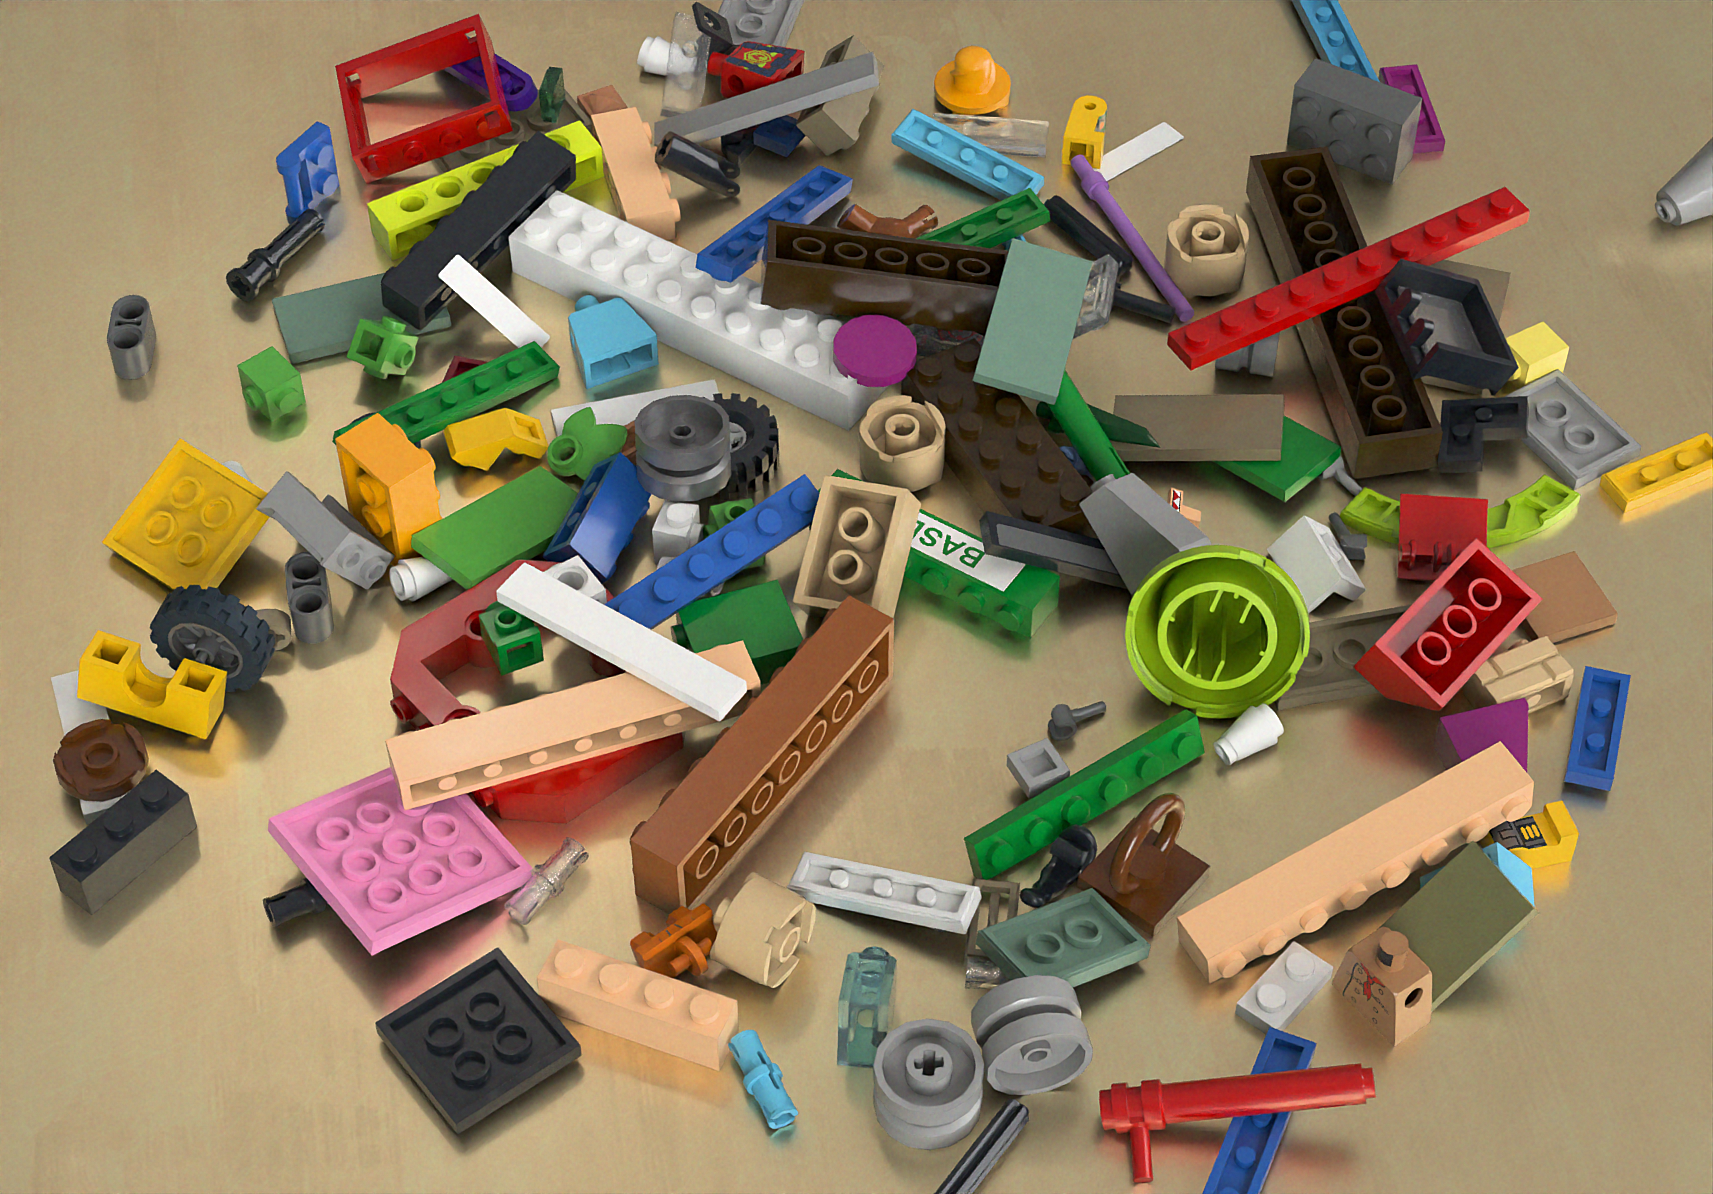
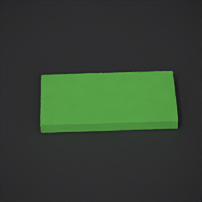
M538 466L412 535L411 547L468 590L516 560H529L547 550L578 493L543 467Z

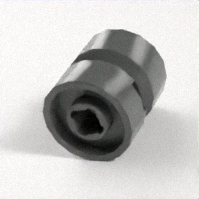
M1280 332L1217 359L1215 369L1238 372L1244 366L1248 368L1250 374L1273 377Z

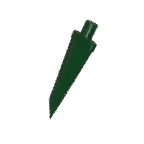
M1040 401L1036 408V414L1038 417L1050 420L1048 431L1055 434H1065L1046 402ZM1087 404L1110 441L1161 448L1147 428Z

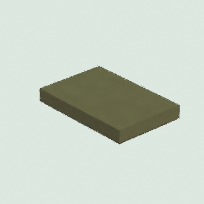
M1471 841L1379 928L1387 927L1391 931H1397L1405 935L1409 942V948L1429 967L1432 973L1431 1011H1434L1539 912L1480 846Z

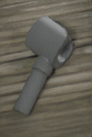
M1336 512L1331 513L1328 518L1338 534L1340 547L1347 559L1365 560L1366 534H1350L1339 514Z
M1103 701L1073 710L1065 704L1056 705L1051 712L1052 719L1048 722L1053 739L1066 740L1072 737L1077 731L1075 722L1106 712V705Z

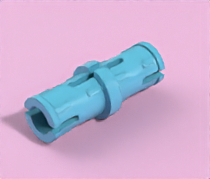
M745 1030L732 1037L731 1043H728V1047L743 1072V1084L747 1092L755 1096L770 1128L778 1129L790 1124L795 1120L798 1111L781 1081L783 1075L779 1066L771 1062L755 1030Z

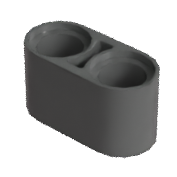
M128 295L118 299L112 307L107 344L115 373L123 379H138L147 374L151 368L156 331L149 302L142 296Z
M301 552L289 558L285 564L288 605L296 637L302 642L316 644L329 638L334 629L331 594L326 568L321 566L320 562L310 552Z

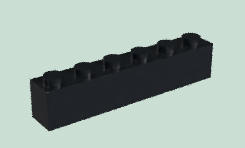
M540 131L535 133L528 141L521 142L516 147L513 155L502 166H496L490 172L487 180L476 191H470L464 197L461 205L450 216L446 215L440 219L435 230L424 241H418L413 245L408 256L397 267L392 266L386 271L381 280L383 306L421 331L458 295L439 278V273L456 255H460L476 271L481 273L509 245V236L556 190L563 193L576 180V155Z

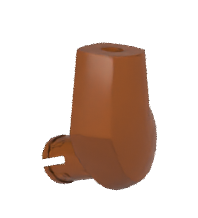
M854 204L843 213L837 227L845 230L916 239L927 231L938 226V218L935 216L930 220L925 219L935 213L928 205H922L918 210L901 220L893 217H877Z

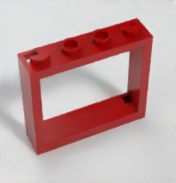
M479 14L335 66L352 158L367 184L513 131L492 40ZM475 30L476 36L468 39L466 33ZM481 57L490 102L371 145L362 98L472 58ZM357 73L359 79L351 81L348 76ZM491 111H493V113H494V114L485 116L486 113H489V112H491Z

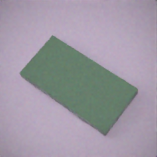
M1012 238L972 381L1055 405L1093 261Z
M385 273L272 299L273 309L291 364L349 351L360 318L381 321L383 316H388L406 324L405 331L416 335L450 327V315L447 307H445L426 327L419 331L383 306L381 280Z

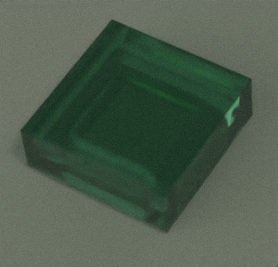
M549 67L539 89L541 118L544 122L556 123L565 100L563 69Z

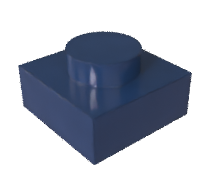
M788 115L763 122L753 132L755 145L785 157L789 156L806 135L796 126L798 119Z

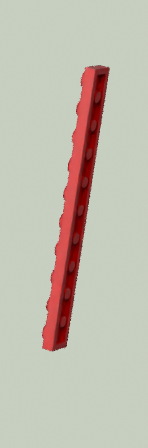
M1503 187L1168 333L1167 345L1187 368L1192 371L1376 290L1400 259L1430 266L1528 223L1530 210L1506 187Z

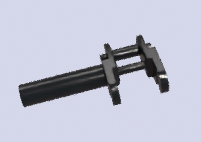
M1091 268L1083 298H1085L1088 292L1105 297V304L1101 307V316L1107 317L1115 305L1168 323L1172 322L1175 315V307L1118 290L1122 287V284L1119 283V275H1115L1113 279L1097 275L1096 268ZM1093 283L1106 286V291L1092 287Z

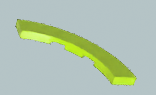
M1544 474L1522 492L1505 499L1504 504L1488 508L1487 548L1511 544L1551 527L1568 515L1579 504L1581 494ZM1364 487L1341 511L1340 518L1345 525L1359 532L1398 544L1400 501Z

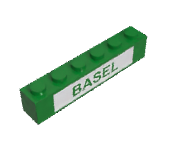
M837 469L831 475L834 477L862 481L839 469ZM922 509L919 510L904 577L925 586L932 593L941 594L963 605L971 612H978L1000 623L1010 631H1016L1028 638H1032L1058 605L1060 576L1047 569L986 555L982 538Z

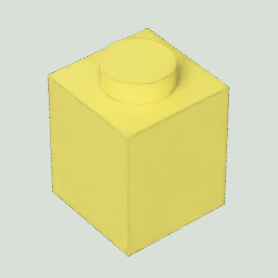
M1544 321L1505 338L1519 367L1508 380L1517 389L1557 369L1563 373L1569 346Z

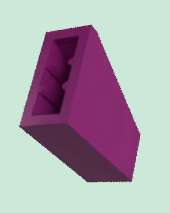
M1521 698L1440 717L1433 746L1445 770L1456 766L1501 741L1527 772L1529 704L1526 699Z

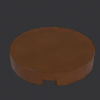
M98 719L79 725L63 737L60 741L61 747L57 754L56 752L54 754L53 763L59 784L69 795L84 801L103 802L123 796L136 787L146 774L149 757L143 736L132 725L122 722L123 726L112 724L111 719Z

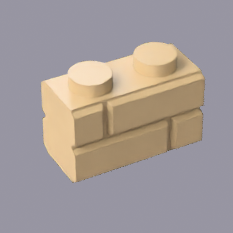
M1547 636L1531 642L1522 639L1512 644L1506 652L1489 657L1463 685L1462 690L1463 695L1474 709L1525 698L1529 704L1528 713L1568 697L1574 673L1573 668L1562 655H1558L1557 648Z

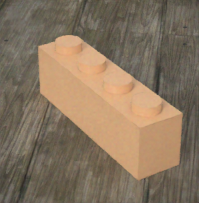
M637 107L591 115L592 136L602 147L604 177L619 219L664 240L676 239L675 222L681 220L679 205L676 198H669L671 187L667 172L660 173L662 166L655 163L657 146H650L652 144V134L648 121H641Z
M557 939L537 976L539 996L554 1014L720 1071L730 1051L728 1043H731L732 1037L739 1033L737 1000Z

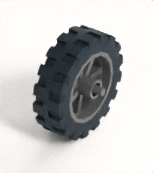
M189 585L187 589H184L182 586L177 587L172 594L169 593L150 624V629L152 630L150 634L151 642L157 644V653L161 658H167L170 661L168 665L176 671L182 660L186 658L227 671L225 692H236L237 688H240L242 691L248 690L252 684L256 685L275 652V648H273L275 638L273 634L268 633L270 627L264 619L260 620L256 616L258 612L251 606L245 607L239 603L240 599L232 594H228V596L223 595L219 589L209 586L207 590L201 589L200 585Z

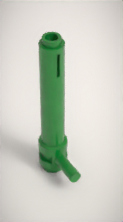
M1064 370L1055 405L1046 404L1093 480L1097 482L1110 474H1113L1115 479L1130 474L1067 371Z

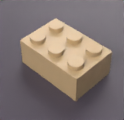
M824 475L793 603L807 615L824 618L830 609H837L850 595L893 618L921 506L917 498L905 488Z

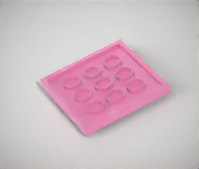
M390 767L269 818L268 832L371 955L532 882L534 869L466 793L404 810Z

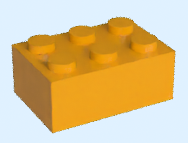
M376 413L337 437L335 442L348 511L395 555L390 563L397 566L398 561L401 559L423 557L411 547L412 535L442 519L438 505L440 493L435 485L433 473L436 469L435 462L428 451L424 448L418 449L408 440L400 426L397 424L391 425L379 413Z

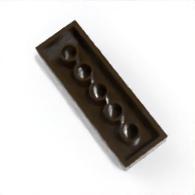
M768 220L761 261L760 305H768L778 310L792 308L812 311L818 315L839 314L853 316L854 318L864 315H883L898 320L905 326L918 324L934 326L943 331H952L954 329L973 331L985 336L1008 251Z
M975 338L916 361L913 369L911 368L906 373V377L901 380V395L911 396L912 402L924 406L925 401H927L940 411L945 421L944 460L983 513L989 511L1099 539L1079 505L1093 493L1021 397L1012 392L972 381L982 348Z

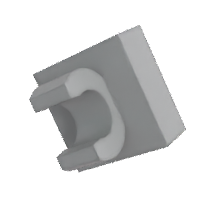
M1048 738L1007 754L1006 766L1029 799L1070 777V769Z

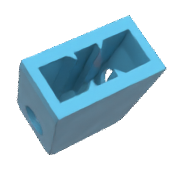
M586 295L576 302V312L571 313L568 317L571 347L586 389L659 364L656 333L624 299L614 298L599 303L595 296Z

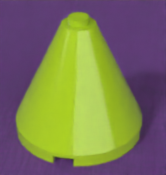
M1206 545L1187 549L1170 556L1155 566L1143 578L1129 604L1126 617L1125 640L1128 657L1135 673L1144 686L1162 702L1169 706L1171 702H1174L1183 707L1195 710V715L1199 717L1232 718L1241 716L1250 706L1258 707L1262 703L1266 705L1273 703L1292 686L1296 680V674L1308 654L1310 625L1307 607L1301 592L1294 581L1278 565L1266 557L1244 548L1227 545Z

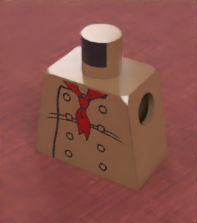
M1381 927L1347 951L1332 980V985L1394 1047L1430 1023L1432 973L1429 967L1409 948V942L1405 935L1397 931H1391L1387 927Z

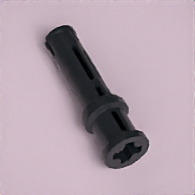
M306 209L291 225L274 238L269 245L250 252L247 257L248 261L240 268H233L227 273L226 282L230 290L244 301L255 299L258 296L259 289L266 282H272L279 277L283 264L325 228V223H320L324 221L323 217L316 210Z

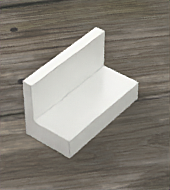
M1305 515L1267 548L1275 564L1282 567L1298 587L1304 598L1308 614L1333 592L1354 601L1366 591V588L1330 529Z

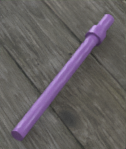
M1080 154L1073 157L1070 164L1082 180L1081 187L1090 199L1096 200L1169 305L1176 308L1175 313L1183 322L1190 320L1194 316V310L1108 191L1109 184L1103 175L1098 171H1094L1083 155Z

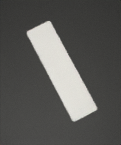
M1162 122L1103 155L1100 169L1093 168V170L1100 172L1105 180L1109 181L1182 140L1184 136L1166 122Z
M456 255L439 273L440 279L518 348L533 341L542 348L550 339V336L460 255Z

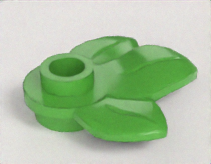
M591 407L581 409L565 421L562 435L556 437L550 443L547 455L548 464L558 475L571 476L576 474L585 481L595 464L620 452L627 438V429L625 426L617 424L596 425V417ZM574 453L571 458L565 460L569 454Z

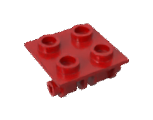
M1400 494L1397 579L1435 581L1475 538L1479 539L1487 547L1488 499Z

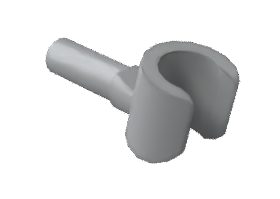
M1341 456L1335 463L1318 475L1320 480L1334 476L1354 496L1362 490L1344 470V462Z

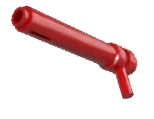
M1362 1063L1162 1083L1160 1079L1142 1080L1141 1086L1129 1087L1127 1082L1111 1084V1089L1099 1091L1100 1114L1104 1130L1116 1129L1117 1134L1129 1133L1133 1182L1136 1183L1153 1181L1149 1131L1165 1129L1167 1124L1366 1104V1099L1376 1098L1373 1068H1362Z

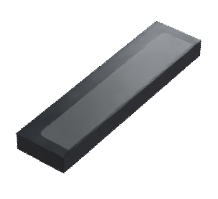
M986 511L979 520L984 553L986 555L1128 589L1099 539Z

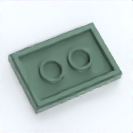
M1093 888L979 930L976 939V945L1010 980L1033 975L1055 976L1068 981L1072 987L1148 958L1151 946Z

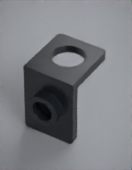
M695 2L692 5L696 25L698 30L704 34L690 47L689 51L691 57L697 60L695 73L702 75L707 70L708 61L713 52L725 54L734 44L727 19L699 2ZM704 16L713 22L714 25L712 27L706 22Z

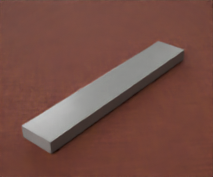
M872 51L655 122L654 146L658 147L664 135L670 131L699 144L878 86L877 60Z

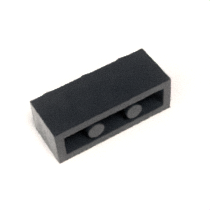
M156 769L49 857L60 891L90 915H93L197 827L189 794Z

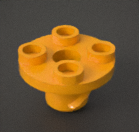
M967 46L960 49L956 53L955 60L944 65L935 76L934 92L936 98L943 106L952 110L953 116L958 119H970L974 115L985 114L1004 108L1009 103L1010 77L1005 69L995 63L990 53L982 47Z

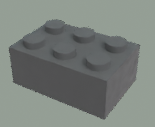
M1315 58L1294 85L1287 144L1301 150L1327 146L1333 162L1393 185L1413 156L1422 98Z

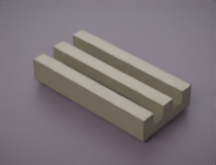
M973 879L972 886L979 887L980 893L982 891L991 892L987 927L998 922L1000 893L1009 894L1007 920L1017 916L1020 883ZM979 902L967 929L964 967L973 968L974 962L983 963V969H993V964L995 963L981 949H975L980 911Z

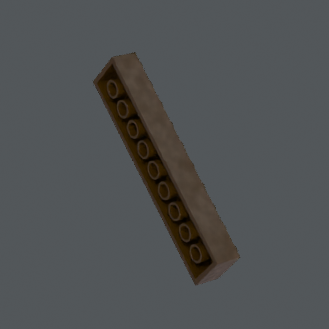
M1327 146L1250 156L1246 193L1280 284L1367 247ZM1375 290L1296 324L1354 479L1436 468L1443 435L1422 379L1412 380L1374 292Z

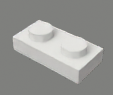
M1293 941L1237 1002L1235 1014L1264 1034H1267L1269 1027L1284 1031L1331 979L1333 966Z

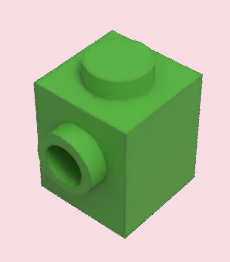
M273 346L237 365L245 401L252 410L256 411L259 409L271 422L306 403L300 373Z

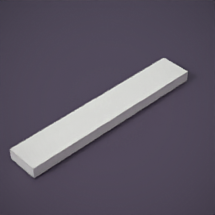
M525 562L496 591L498 602L719 722L747 692L745 680Z

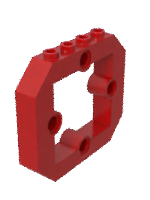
M516 560L402 629L390 677L393 693L390 705L396 717L404 724L409 722L418 731L443 724L452 719H461L481 713L475 707L462 705L439 680L467 663L479 668L495 667L496 664L482 639L479 614L485 613L490 604L498 601L496 591L524 562L542 572L555 564L563 562ZM606 589L608 602L615 597ZM588 651L590 666L599 675L612 677L626 672ZM686 731L472 791L471 793L481 807L486 808L489 806L503 820L567 824L682 749Z

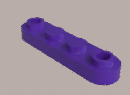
M495 54L508 111L515 112L528 109L538 96V89L531 76ZM480 56L444 69L490 99Z

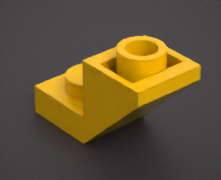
M502 408L447 425L443 431L453 460L463 466L471 465L486 471L492 466L505 447L516 454H526L538 459L542 458L549 447L539 419L508 408Z

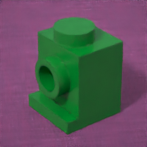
M498 601L490 604L485 613L479 614L482 639L501 676L544 661L541 633L531 619ZM522 644L526 645L525 647L507 653L508 649L517 647Z

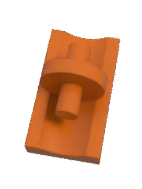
M704 903L694 910L680 906L669 914L666 921L667 928L660 933L653 935L651 932L643 931L631 939L630 946L634 958L640 967L673 979L686 970L697 977L704 974L708 970L705 957L710 954L717 937V931L713 924L714 915L712 909Z

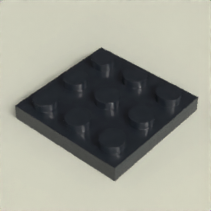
M498 947L375 1022L377 1034L457 1134H460L582 1056L581 1045Z

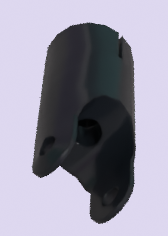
M672 131L664 135L655 153V163L726 197H735L740 193V186L729 180L740 175L739 166Z

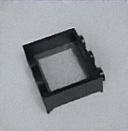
M1400 259L1374 291L1412 380L1431 376L1480 389H1489L1490 394L1495 396L1519 368L1478 279Z

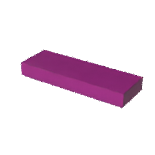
M1418 65L1380 68L1378 79L1381 83L1422 98L1413 154L1444 151L1445 138Z

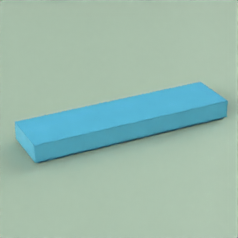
M915 109L910 111L891 135L894 145L999 200L1006 199L1028 188H1031L1037 195L1044 186V176Z

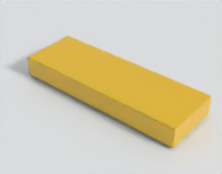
M1705 432L1602 474L1599 485L1624 513L1713 477V438Z

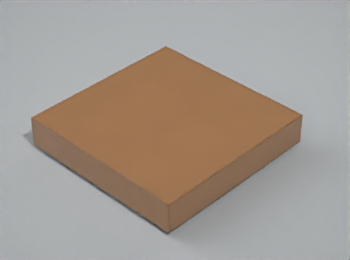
M1575 551L1512 570L1543 599L1520 623L1532 641L1547 636L1552 643L1616 623L1618 613Z

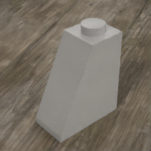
M1134 473L1115 479L1113 474L1103 477L1090 486L1093 493L1079 504L1131 595L1134 594L1143 578L1165 559L1187 549L1211 545L1209 538Z

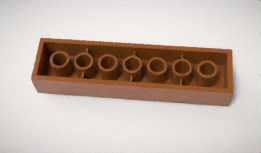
M850 595L837 609L832 608L828 611L821 627L811 638L806 637L802 640L795 656L785 667L781 666L773 673L769 685L758 697L754 696L747 702L742 715L731 728L726 727L720 732L714 747L706 756L698 758L693 762L687 777L675 790L670 789L663 796L659 808L648 821H642L635 827L630 837L636 896L667 914L672 913L680 906L690 910L694 908L894 676V618Z

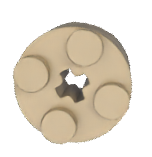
M1200 204L1183 209L1179 212L1178 218L1173 223L1172 220L1170 221L1167 229L1164 269L1184 297L1192 298L1197 295L1231 294L1239 289L1245 272L1249 230L1245 221L1236 213L1235 218L1223 213V207Z
M905 395L890 396L873 403L867 409V415L863 421L861 419L859 425V462L861 471L867 480L875 484L905 488L910 492L934 485L941 480L945 455V421L940 411L927 401H925L924 406L912 402V397Z
M752 872L744 881L741 890L735 898H725L715 913L714 923L720 927L710 951V958L761 985L775 988L791 974L800 960L793 953L799 940L808 944L815 924L816 907L812 902L806 900L805 897Z

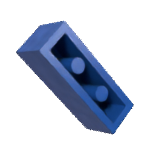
M621 452L593 466L543 555L548 562H565L578 555L601 584L610 579L616 571L617 565L615 561L620 552L632 541L634 537L632 530L636 522L648 511L650 507L648 500L652 495L645 491L639 483L637 467Z

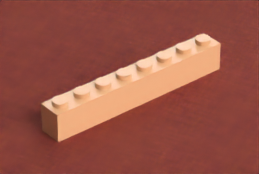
M743 640L728 645H718L710 650L695 653L746 681L747 692L721 721L742 715L747 702L752 697H758L761 694L760 679ZM626 671L620 675L598 681L585 682L566 690L542 694L523 702L495 707L490 711L469 717L452 719L433 727L405 732L397 737L386 739L385 742L390 768L404 810H408L719 721Z
M1500 741L1178 916L1179 942L1209 984L1221 977H1232L1238 974L1247 963L1263 954L1272 955L1286 945L1287 941L1301 933H1310L1318 930L1329 918L1341 911L1360 907L1369 896L1381 889L1400 885L1407 879L1409 874L1421 867L1440 863L1452 850L1471 841L1475 843L1480 841L1492 828L1501 823L1520 819L1532 807L1534 781Z

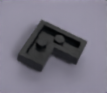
M1528 396L1442 400L1440 426L1443 435L1438 455L1439 473L1483 472L1485 440L1527 439L1529 419Z

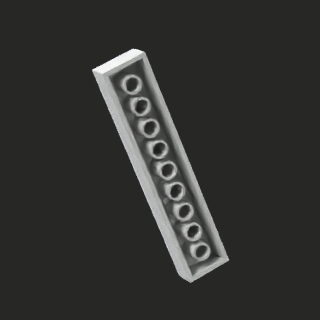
M558 190L509 236L512 271L575 302L586 295L595 296L599 303L614 298H622L656 333L658 341L848 431L888 387H866L857 384V379L849 375L847 379L838 371L833 362V339L845 322L830 315H818L808 310L792 308L778 310L768 305H760V283L743 275L731 283L716 280L710 274L695 268L697 254Z

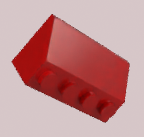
M1475 538L1362 656L1353 668L1385 698L1440 711L1543 599L1479 539Z

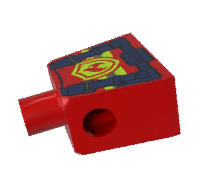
M747 41L743 42L730 55L713 52L709 58L707 70L709 74L721 77V94L724 98L728 99L802 75L804 73L805 51Z

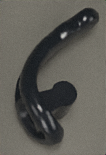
M1074 824L1060 833L1050 848L1052 858L1041 870L1039 880L1033 884L1032 888H1024L1020 891L1019 896L1024 904L1033 908H1040L1043 904L1050 902L1052 898L1061 895L1068 886L1078 881V876L1096 858L1098 850L1096 839L1088 828Z

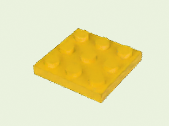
M179 438L103 539L102 543L173 591L181 586L187 589L189 585H200L201 589L206 590L208 586L218 588L269 519V516L256 510L268 493Z

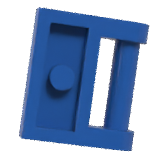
M315 122L276 157L277 170L283 175L288 201L285 212L290 225L306 209L317 207L340 186L330 127L321 122Z

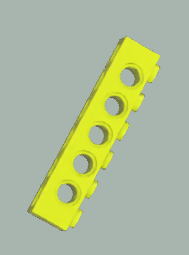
M580 120L544 134L576 155V180L564 192L604 177L602 147ZM519 144L367 203L371 232L390 259L394 261L408 255L415 243L424 241L435 230L440 219L446 215L450 216L461 205L464 197L470 191H476L487 180L490 172L496 166H502L513 155Z

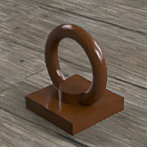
M1165 793L1152 800L1078 876L1077 888L1082 891L1093 888L1120 916L1152 937L1161 930L1206 881L1210 873V865L1175 843L1185 818L1183 799L1175 793ZM1165 816L1162 828L1158 833L1152 828Z

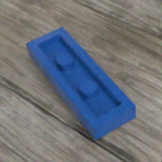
M1585 666L1564 777L1565 782L1606 791L1611 790L1631 675Z

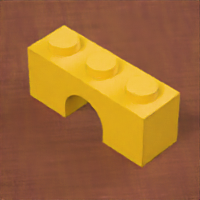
M100 630L96 632L79 659L77 698L207 739L223 711L227 671L184 658L172 678L161 677L149 671L143 664L140 657V643Z

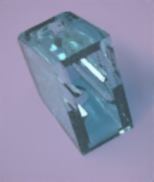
M867 947L862 953L852 952L847 956L838 1002L837 1065L873 1068L878 1046L887 1034L892 1031L896 1001L897 960L881 947ZM865 1009L874 1010L872 1027H864L859 1024L857 1019L861 1011Z

